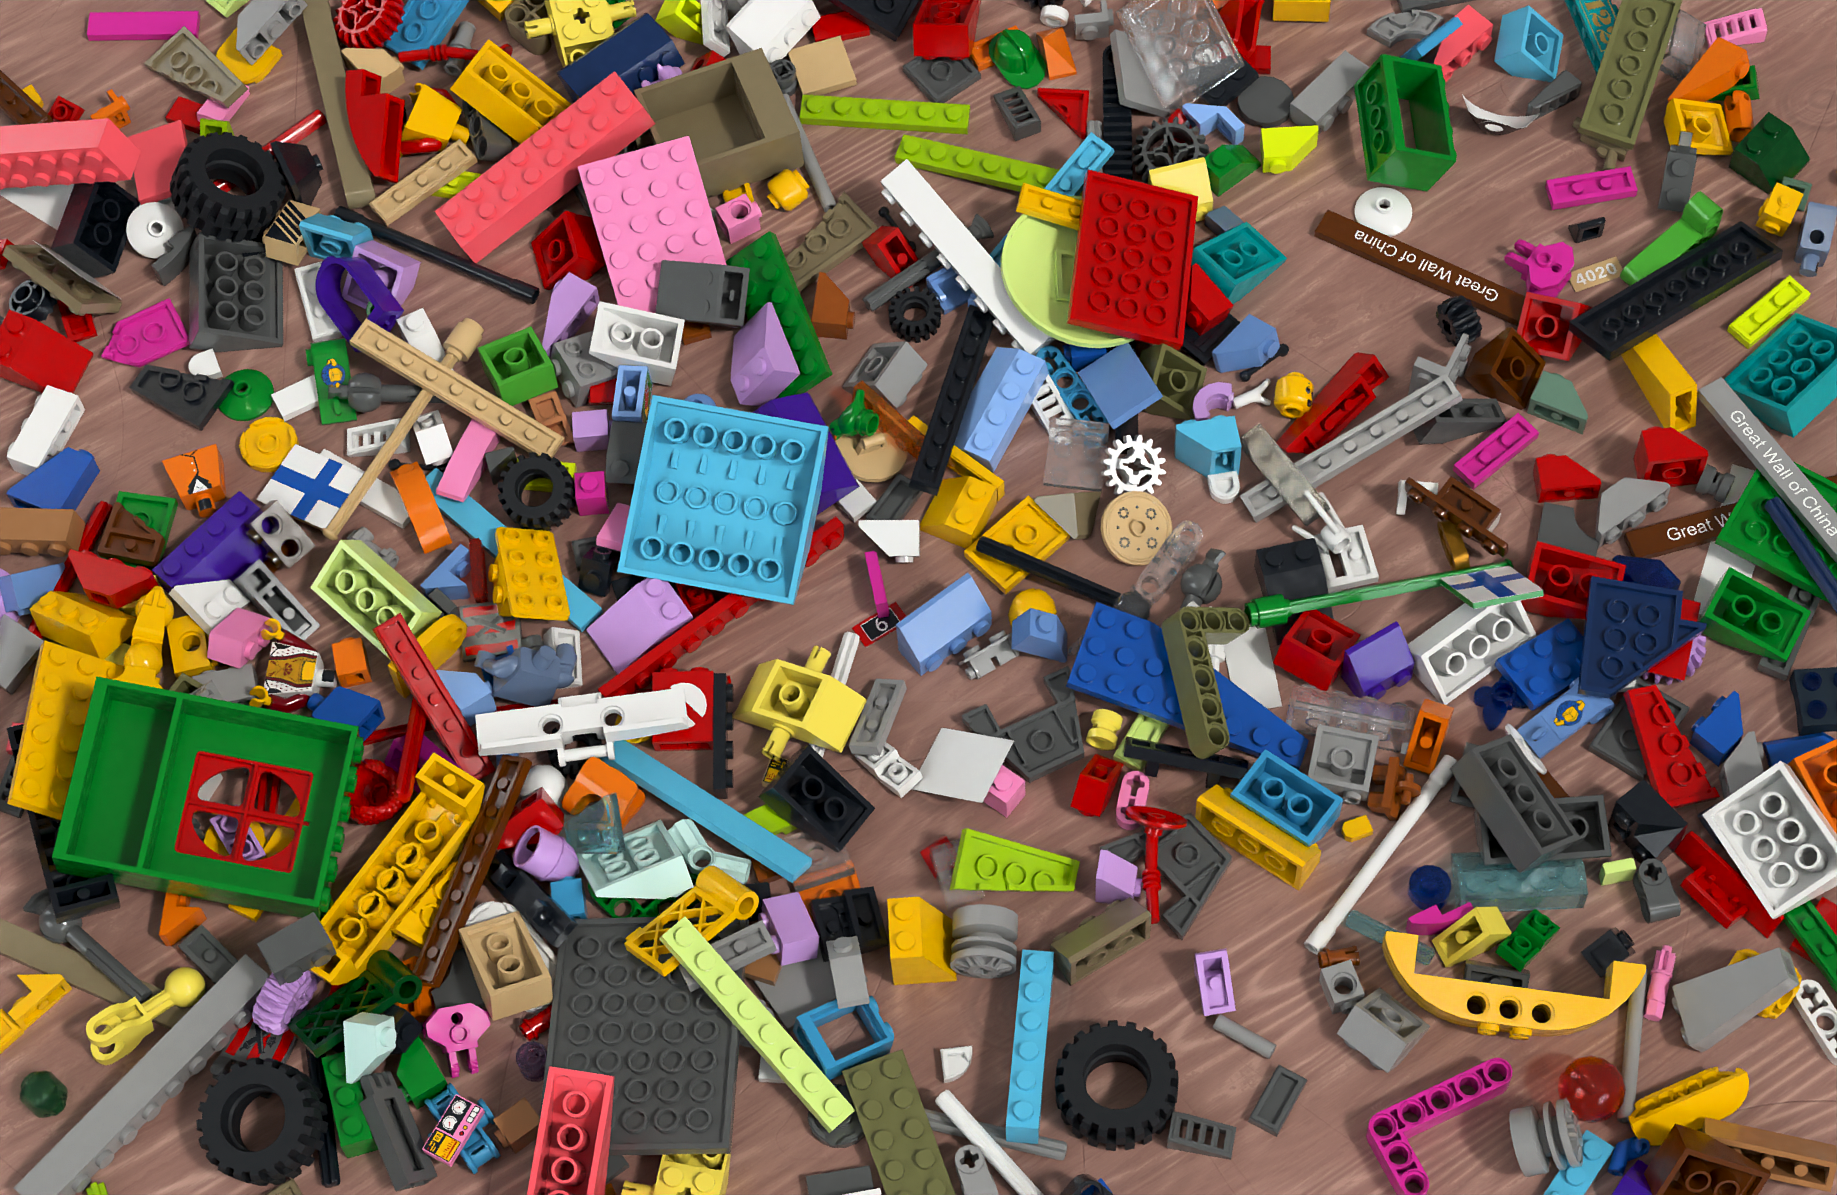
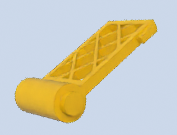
M713 865L708 866L698 874L696 886L644 928L638 927L628 935L624 945L627 951L665 977L680 965V962L674 956L663 964L658 961L659 955L671 953L665 945H660L661 941L659 940L670 929H663L666 923L675 920L680 921L684 916L687 919L699 917V924H694L693 926L708 942L736 918L746 920L751 917L759 904L758 895L720 868ZM696 899L702 902L701 908L687 909V906ZM721 915L715 922L706 923V916ZM654 939L652 947H638L644 941Z

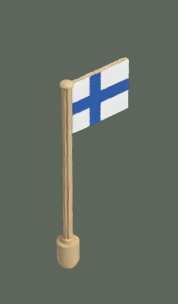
M464 318L462 322H458L443 344L446 355L440 363L452 369L456 362H460V360L468 361L481 342L484 329L477 322L469 318ZM422 388L364 473L295 444L256 499L257 502L265 506L269 501L278 500L292 518L321 530L323 535L329 540H337V535L434 395Z

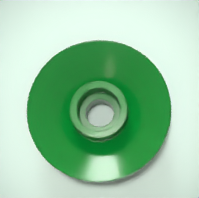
M243 369L235 371L224 378L234 382V387L219 406L220 411L226 417L235 421H250L262 416L272 405L273 398L271 394L274 393V388L270 379L262 372ZM247 388L245 392H239L240 390Z

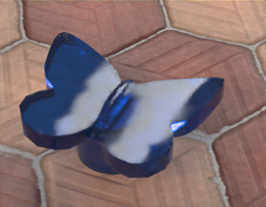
M1503 676L1500 677L1493 687L1483 686L1474 692L1473 701L1476 705L1484 707L1482 717L1489 731L1495 730L1501 724L1508 710L1528 708L1517 694L1515 685Z

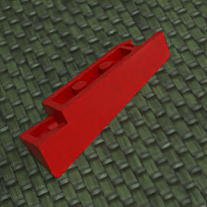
M1359 352L1353 354L1312 401L1311 409L1303 413V416L1297 418L1273 445L1274 449L1287 453L1310 454L1331 442L1376 398L1372 390L1389 378L1374 354Z

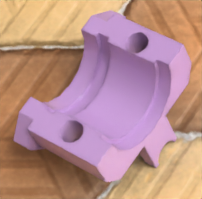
M1216 382L1200 389L1193 402L1195 420L1210 419L1208 411L1211 409L1219 408L1228 412L1233 407L1234 393L1232 392V384Z

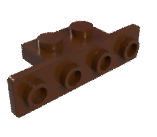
M1452 476L1437 495L1410 477L1405 481L1406 495L1413 502L1419 505L1425 504L1432 509L1431 512L1435 517L1444 522L1449 520L1456 525L1457 531L1467 538L1474 537L1480 541L1482 548L1492 555L1499 554L1502 557L1507 554L1508 544L1488 530L1499 516L1501 509Z

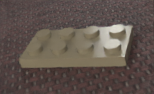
M41 244L46 248L52 250L51 247L47 244ZM6 245L3 256L12 262V266L29 275L31 281L47 289L51 297L65 303L72 313L84 316L85 314L96 313L104 315L105 313L119 312L122 305L119 299L79 276L40 245Z

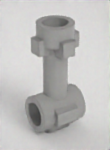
M362 526L358 530H354L347 537V540L363 541L393 569L398 564L399 556L396 555V551L392 548L382 549L372 542L374 536L367 528Z

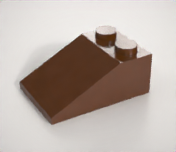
M1675 1124L1645 1170L1644 1176L1653 1195H1758L1771 1176V1173L1768 1169L1704 1132Z

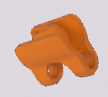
M590 757L582 766L574 783L565 794L562 808L572 815H577L591 802H605L606 812L600 822L599 831L603 836L612 840L621 834L628 822L645 803L646 795L625 774L597 757Z

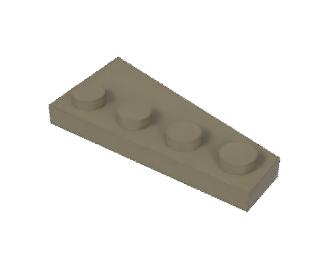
M185 26L144 63L150 70L226 108H229L248 90Z
M845 192L839 197L835 207L832 210L829 209L824 214L820 224L814 230L811 229L805 236V241L798 248H794L786 258L799 292L818 280L819 272H829L863 248L862 242L879 228Z

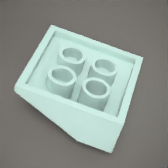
M661 819L576 854L579 859V866L596 897L666 899L681 896L686 890L694 887L683 855Z

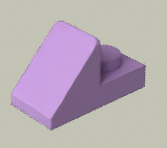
M1227 949L1195 953L1194 974L1199 985L1204 1016L1236 1011Z

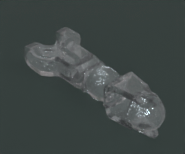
M1182 521L1179 523L1141 573L1136 586L1133 584L1129 592H1125L1117 597L1112 608L1148 620L1153 605L1160 600L1195 559L1198 546L1203 537L1200 526L1192 521ZM1187 530L1191 531L1195 539L1193 540L1191 537L1180 533ZM1144 583H1152L1156 586L1157 591L1148 593L1142 588V585ZM1087 627L1078 640L1069 647L1067 656L1075 655L1076 659Z

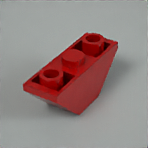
M70 549L68 552L82 588L91 602L119 609L139 600L143 595L149 593L153 587L159 586L152 571L146 567L136 566L134 568L127 566L118 559H103L87 550L79 552Z

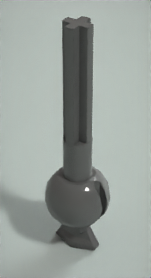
M978 214L975 215L969 227L965 226L977 241L994 237L988 222ZM934 249L863 297L862 300L866 308L871 310V312L875 311L890 301L892 297H896L898 291L903 292L904 288L912 286L942 265L936 258L939 252Z
M364 372L351 377L348 385L335 387L333 384H328V399H333L335 396H338L339 399H348V404L351 408L358 412L367 413L379 408L381 402L413 403L422 388L418 385L381 384L380 378L374 374ZM433 396L429 403L447 404L436 396Z
M1211 548L1206 553L1202 564H1194L1186 569L1180 582L1182 593L1185 595L1180 609L1186 607L1192 601L1200 607L1202 604L1207 605L1216 600L1220 595L1222 578L1217 569L1219 567L1218 563L1226 555L1224 551Z
M47 888L30 898L23 907V910L40 916V931L47 940L57 944L69 942L131 999L136 997L140 1003L148 1000L152 991L81 928L83 924L82 918L57 924Z

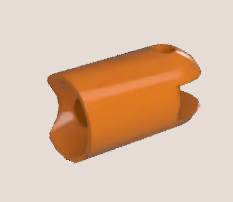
M1735 90L1732 96H1726L1724 99V111L1730 140L1741 142L1754 128L1749 95L1744 91Z

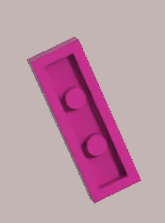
M1631 166L1546 180L1545 185L1552 210L1634 197L1638 191Z
M1517 413L1457 461L1453 466V471L1474 490L1536 440L1539 432Z

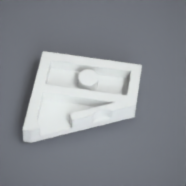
M230 579L177 585L168 593L208 636L210 631L236 608L243 609L250 602Z

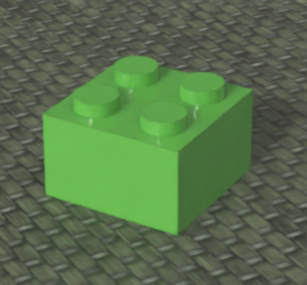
M531 326L478 347L484 373L498 398L509 405L514 406L558 388L553 364Z

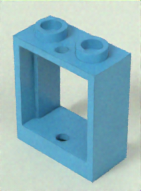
M869 996V1004L838 1009L837 999L796 1017L793 1027L795 1036L808 1057L829 1080L842 1075L844 1070L890 1053L894 1041V1032L888 1022H883L879 1015L878 1004L873 996ZM856 1010L875 1043L835 1061L817 1027Z

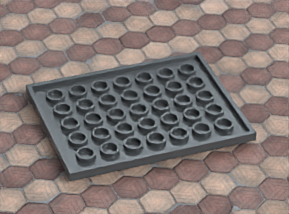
M721 915L706 916V923L715 922ZM656 917L574 919L578 925L558 947L541 1111L549 1066L615 1076L609 1155L731 1154L740 1031L701 987L690 992L678 967L663 977L626 950L624 945L626 937L638 927L644 928ZM699 917L688 919L692 925L699 924ZM736 918L709 940L708 943L711 945L748 927L749 919L739 920ZM678 920L669 921L663 926V929L673 927ZM654 939L646 940L638 947H652ZM672 953L661 954L658 957V961L663 964L673 955ZM745 966L734 971L743 983L745 979Z

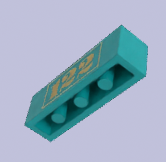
M1564 0L1597 75L1618 8L1615 4L1611 3V0Z

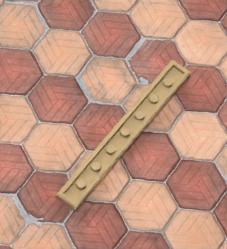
M367 318L350 340L351 346L527 452H536L538 456L546 453L553 458L564 442L563 436Z

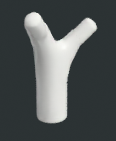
M1266 379L1258 387L1234 397L1233 405L1235 409L1253 402L1269 406L1271 400L1262 397L1261 394L1271 383L1270 379Z

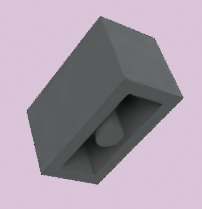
M314 912L257 943L264 960L280 986L284 983H292L298 980L304 972L313 967L325 965L331 960L332 956L337 954L332 941Z

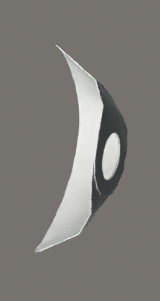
M1463 96L1473 121L1480 129L1491 134L1504 135L1523 129L1540 114L1520 117L1497 115L1480 109Z

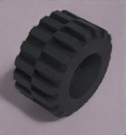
M529 452V458H525L523 454L518 456L519 462L516 464L510 461L507 464L510 470L508 472L502 471L500 476L503 482H498L497 487L501 494H498L499 501L507 515L515 524L518 523L523 529L540 530V528H543L546 531L552 530L551 525L555 524L557 527L562 525L561 519L563 517L568 519L571 515L570 507L575 508L576 501L573 499L575 496V482L565 466L555 457L551 458L546 453L538 456L536 452ZM538 478L551 480L553 491L550 498L544 504L527 506L522 502L523 490L529 482Z

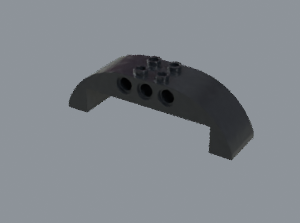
M24 724L6 728L15 764ZM27 810L56 923L61 924L119 909L120 901L112 873L95 878H87L57 871L52 855L61 820Z

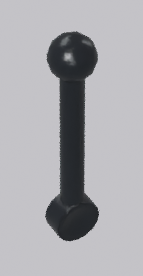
M884 206L881 207L878 211L879 215L885 218L890 226L898 227L889 215V209ZM902 232L903 236L915 252L916 244L913 241H909Z
M1280 344L1277 353L1262 366L1242 371L1239 375L1240 380L1243 382L1249 381L1251 375L1279 356H1286L1289 347L1286 344Z
M392 459L389 462V467L391 471H394L402 465L411 463H400L398 459ZM444 463L438 466L419 464L422 470L433 471L437 468L444 474L447 464Z

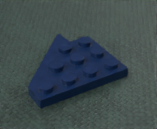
M1591 576L1588 588L1577 694L1610 698L1702 634L1706 629L1707 623L1681 619L1683 591Z

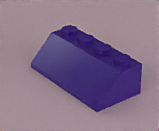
M808 392L771 399L752 412L827 426ZM830 431L828 432L822 490L817 515L860 487Z
M238 491L152 569L161 587L169 593L177 585L228 579L233 582L258 559L264 563L267 560L265 555L268 552L261 544L257 546L246 534L248 528L244 525L260 508L241 491ZM266 517L262 521V529L265 533L269 534L272 532L274 525Z

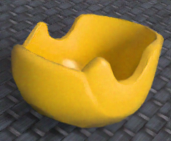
M1031 588L1021 591L1015 596L1010 605L1008 618L1012 626V621L1030 608L1055 615L1057 610L1054 600L1047 592Z

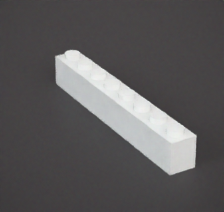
M908 159L880 181L884 188L881 193L891 205L894 203L898 204L903 210L899 213L903 220L910 227L915 224L921 231L918 235L927 248L933 246L939 252V255L936 257L946 270L952 268L958 276L955 278L957 283L965 292L970 289L975 294L976 298L973 300L984 314L987 311L995 318L992 323L1002 335L1007 332L1014 340L1011 343L1013 348L1024 350L1036 356L1041 348L1048 346L1055 340L1037 329L1021 315L1007 294L999 265Z

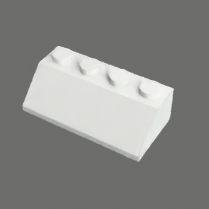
M1521 601L1473 609L1464 603L1408 644L1415 662L1413 673L1441 704L1447 705L1495 670L1496 667L1494 665L1498 658L1530 641L1537 635Z

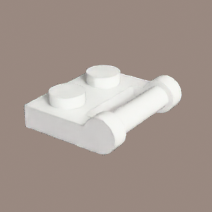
M1363 525L1346 528L1351 534L1352 541L1346 549L1338 553L1345 576L1336 577L1329 551L1324 553L1317 546L1324 568L1328 593L1378 582L1379 575ZM1321 534L1315 535V537L1322 540L1323 536Z

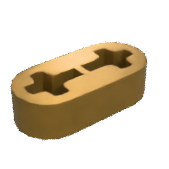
M1449 520L1445 522L1438 521V534L1451 570L1470 568L1469 556L1462 536L1456 529V525Z

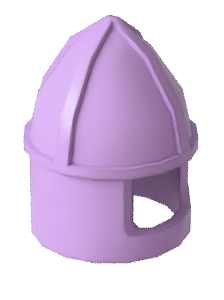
M534 825L527 829L519 839L514 850L513 863L516 867L533 875L535 879L555 882L566 876L575 877L579 874V859L574 848L566 842L564 837ZM540 832L539 842L535 851L528 850L526 847L527 842L535 833Z

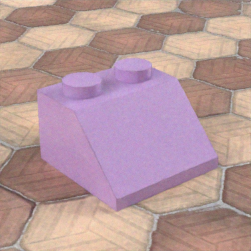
M374 240L355 245L352 257L366 260L398 303L402 305L414 288L421 262ZM348 272L342 292L343 299L366 309L370 300Z

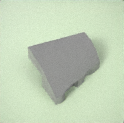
M5 614L0 620V687L12 695L31 672L28 668L38 657L40 646L44 641Z

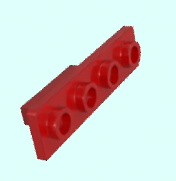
M1690 831L1685 835L1674 852L1694 872L1687 876L1680 886L1725 929H1728L1744 917L1768 939L1783 921L1784 916L1781 915L1776 919H1772L1749 883L1695 832Z

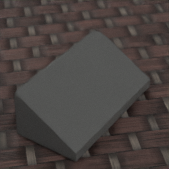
M1466 959L1463 980L1528 988L1530 971L1523 969L1520 972L1515 967Z

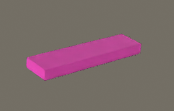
M199 11L90 12L87 37L89 41L169 40L185 26L198 39L201 16Z

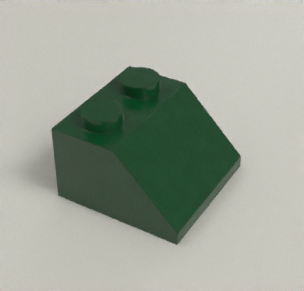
M1768 112L1734 148L1729 168L1767 194H1770L1777 182L1782 184L1784 176L1794 179L1809 163L1810 158L1793 128Z

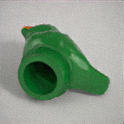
M857 389L854 401L841 413L839 418L834 419L830 423L829 428L834 435V440H838L844 435L848 437L857 434L860 436H872L876 432L879 425V416L871 409L865 408L864 390Z

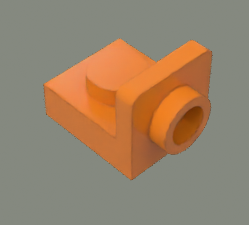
M112 89L107 91L111 104L99 109L90 116L91 119L109 118L118 129L131 123L127 113L130 110L127 101L122 95L117 97Z

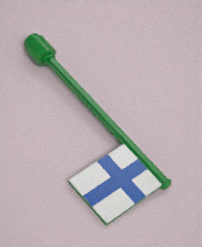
M1506 558L1503 562L1290 601L1289 599H1284L1282 594L1254 598L1251 602L1245 603L1244 612L1250 620V627L1256 626L1259 629L1286 624L1288 617H1291L1294 613L1441 586L1445 587L1473 609L1543 597L1544 594L1542 588L1517 572L1512 561Z

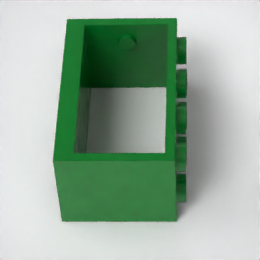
M1381 54L1354 85L1367 180L1427 192L1455 164L1457 158L1452 137L1453 128L1450 124L1449 103L1446 98L1442 66ZM1398 98L1409 100L1416 149L1405 147Z

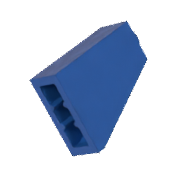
M67 447L11 487L6 494L15 508L76 510L100 470L94 460L95 457L91 453L83 449L77 451Z

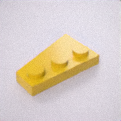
M458 861L453 862L390 928L392 932L422 949Z

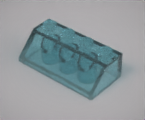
M1480 852L1451 853L1456 908L1468 902H1471L1474 908L1497 906L1500 912L1532 911L1534 909L1583 908L1585 905L1588 889L1585 865L1582 859L1544 862L1519 874L1513 864L1484 866Z

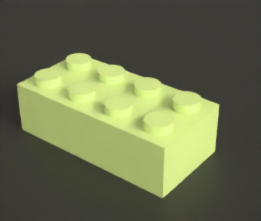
M341 539L310 587L388 658V654L372 629L401 613L417 639L438 620L442 613L361 540Z

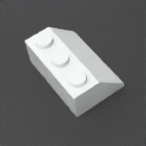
M749 0L725 27L740 55L762 48L770 65L775 60L783 59L821 17L812 0Z

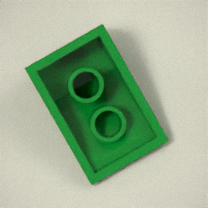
M1729 567L1716 584L1697 622L1707 623L1703 634L1721 644L1785 663L1811 611Z

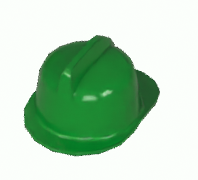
M1006 28L992 38L989 44V56L1011 85L1015 87L1020 86L1021 89H1030L1037 86L1043 80L1046 73V64L1042 55L1026 33L1017 29L1008 30Z

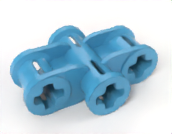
M452 1083L446 1085L447 1089L433 1099L427 1098L424 1100L425 1105L437 1122L440 1121L456 1094L459 1095ZM482 1098L477 1101V1105L482 1107L485 1113L460 1152L462 1159L473 1174H476L478 1168L492 1158L498 1159L501 1157L494 1143L482 1129L489 1123L494 1125L493 1119L495 1118Z

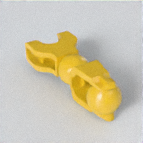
M155 586L149 593L143 595L135 606L137 620L133 628L131 647L124 656L125 669L120 676L113 678V680L163 689L157 683L156 676L163 666L162 645L164 627L172 620L174 607L170 599L165 595L163 588Z

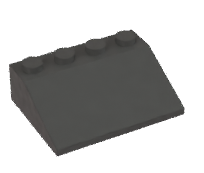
M201 232L198 233L189 250V348L205 351L213 348L214 352H227L283 346V262L266 257V253L244 258L242 254L266 251L265 244L249 240L231 242V239H226L223 242L216 240V237L212 235L207 237L201 234Z

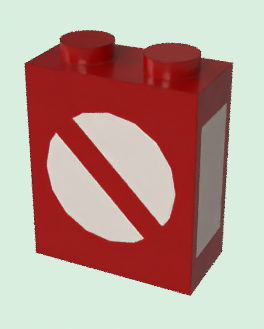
M695 667L691 671L678 672L675 668H664L660 672H652V691L684 687L689 729L652 735V744L655 751L713 750L714 671H709L708 668Z

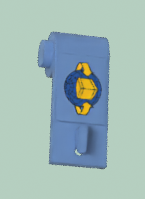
M1578 677L1569 685L1570 689L1522 725L1517 731L1539 759H1541L1588 722L1595 724L1608 716L1615 708L1614 702L1610 698L1577 694Z

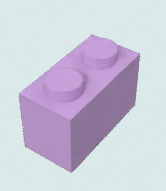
M799 892L763 899L762 913L758 914V922L763 920L777 951L771 954L777 955L781 966L817 958L819 935Z

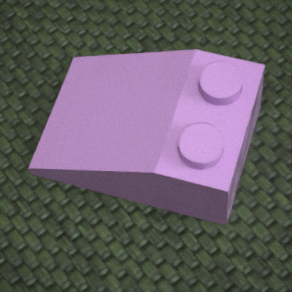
M767 302L734 336L731 383L739 403L743 405L763 406L771 399H775L800 375L775 309L770 302Z
M646 578L632 587L591 624L586 631L618 675L691 622L693 615L668 581Z

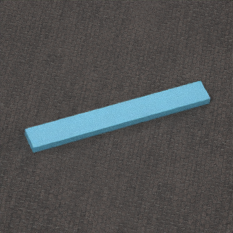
M435 468L426 476V480L440 512L496 559L498 549L495 532L498 527L506 526L469 495L464 502H460L436 494V489L443 473ZM562 575L570 610L568 621L580 632H583L603 613V610Z
M625 740L614 741L615 760H609L608 757H600V760L616 768L645 790L791 883L811 867L812 858Z

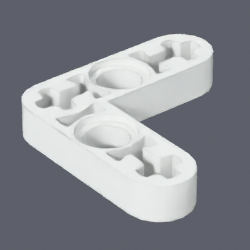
M1808 979L1803 980L1800 983V989L1793 998V1003L1832 1064L1837 1066V1053L1835 1052L1837 1042L1833 1037L1837 1034V1010L1818 982ZM1804 990L1807 993L1813 992L1815 994L1812 1002L1809 998L1803 999L1801 997ZM1815 1005L1817 1010L1813 1014H1811L1810 1012L1812 1011ZM1819 1016H1828L1832 1019L1834 1028L1828 1031L1823 1030L1817 1025L1816 1019Z

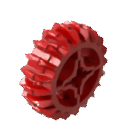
M341 0L342 6L335 10L337 16L333 19L337 36L349 48L376 49L377 46L383 48L384 42L386 40L391 41V35L397 33V26L403 23L401 17L405 14L403 10L405 4L402 0Z

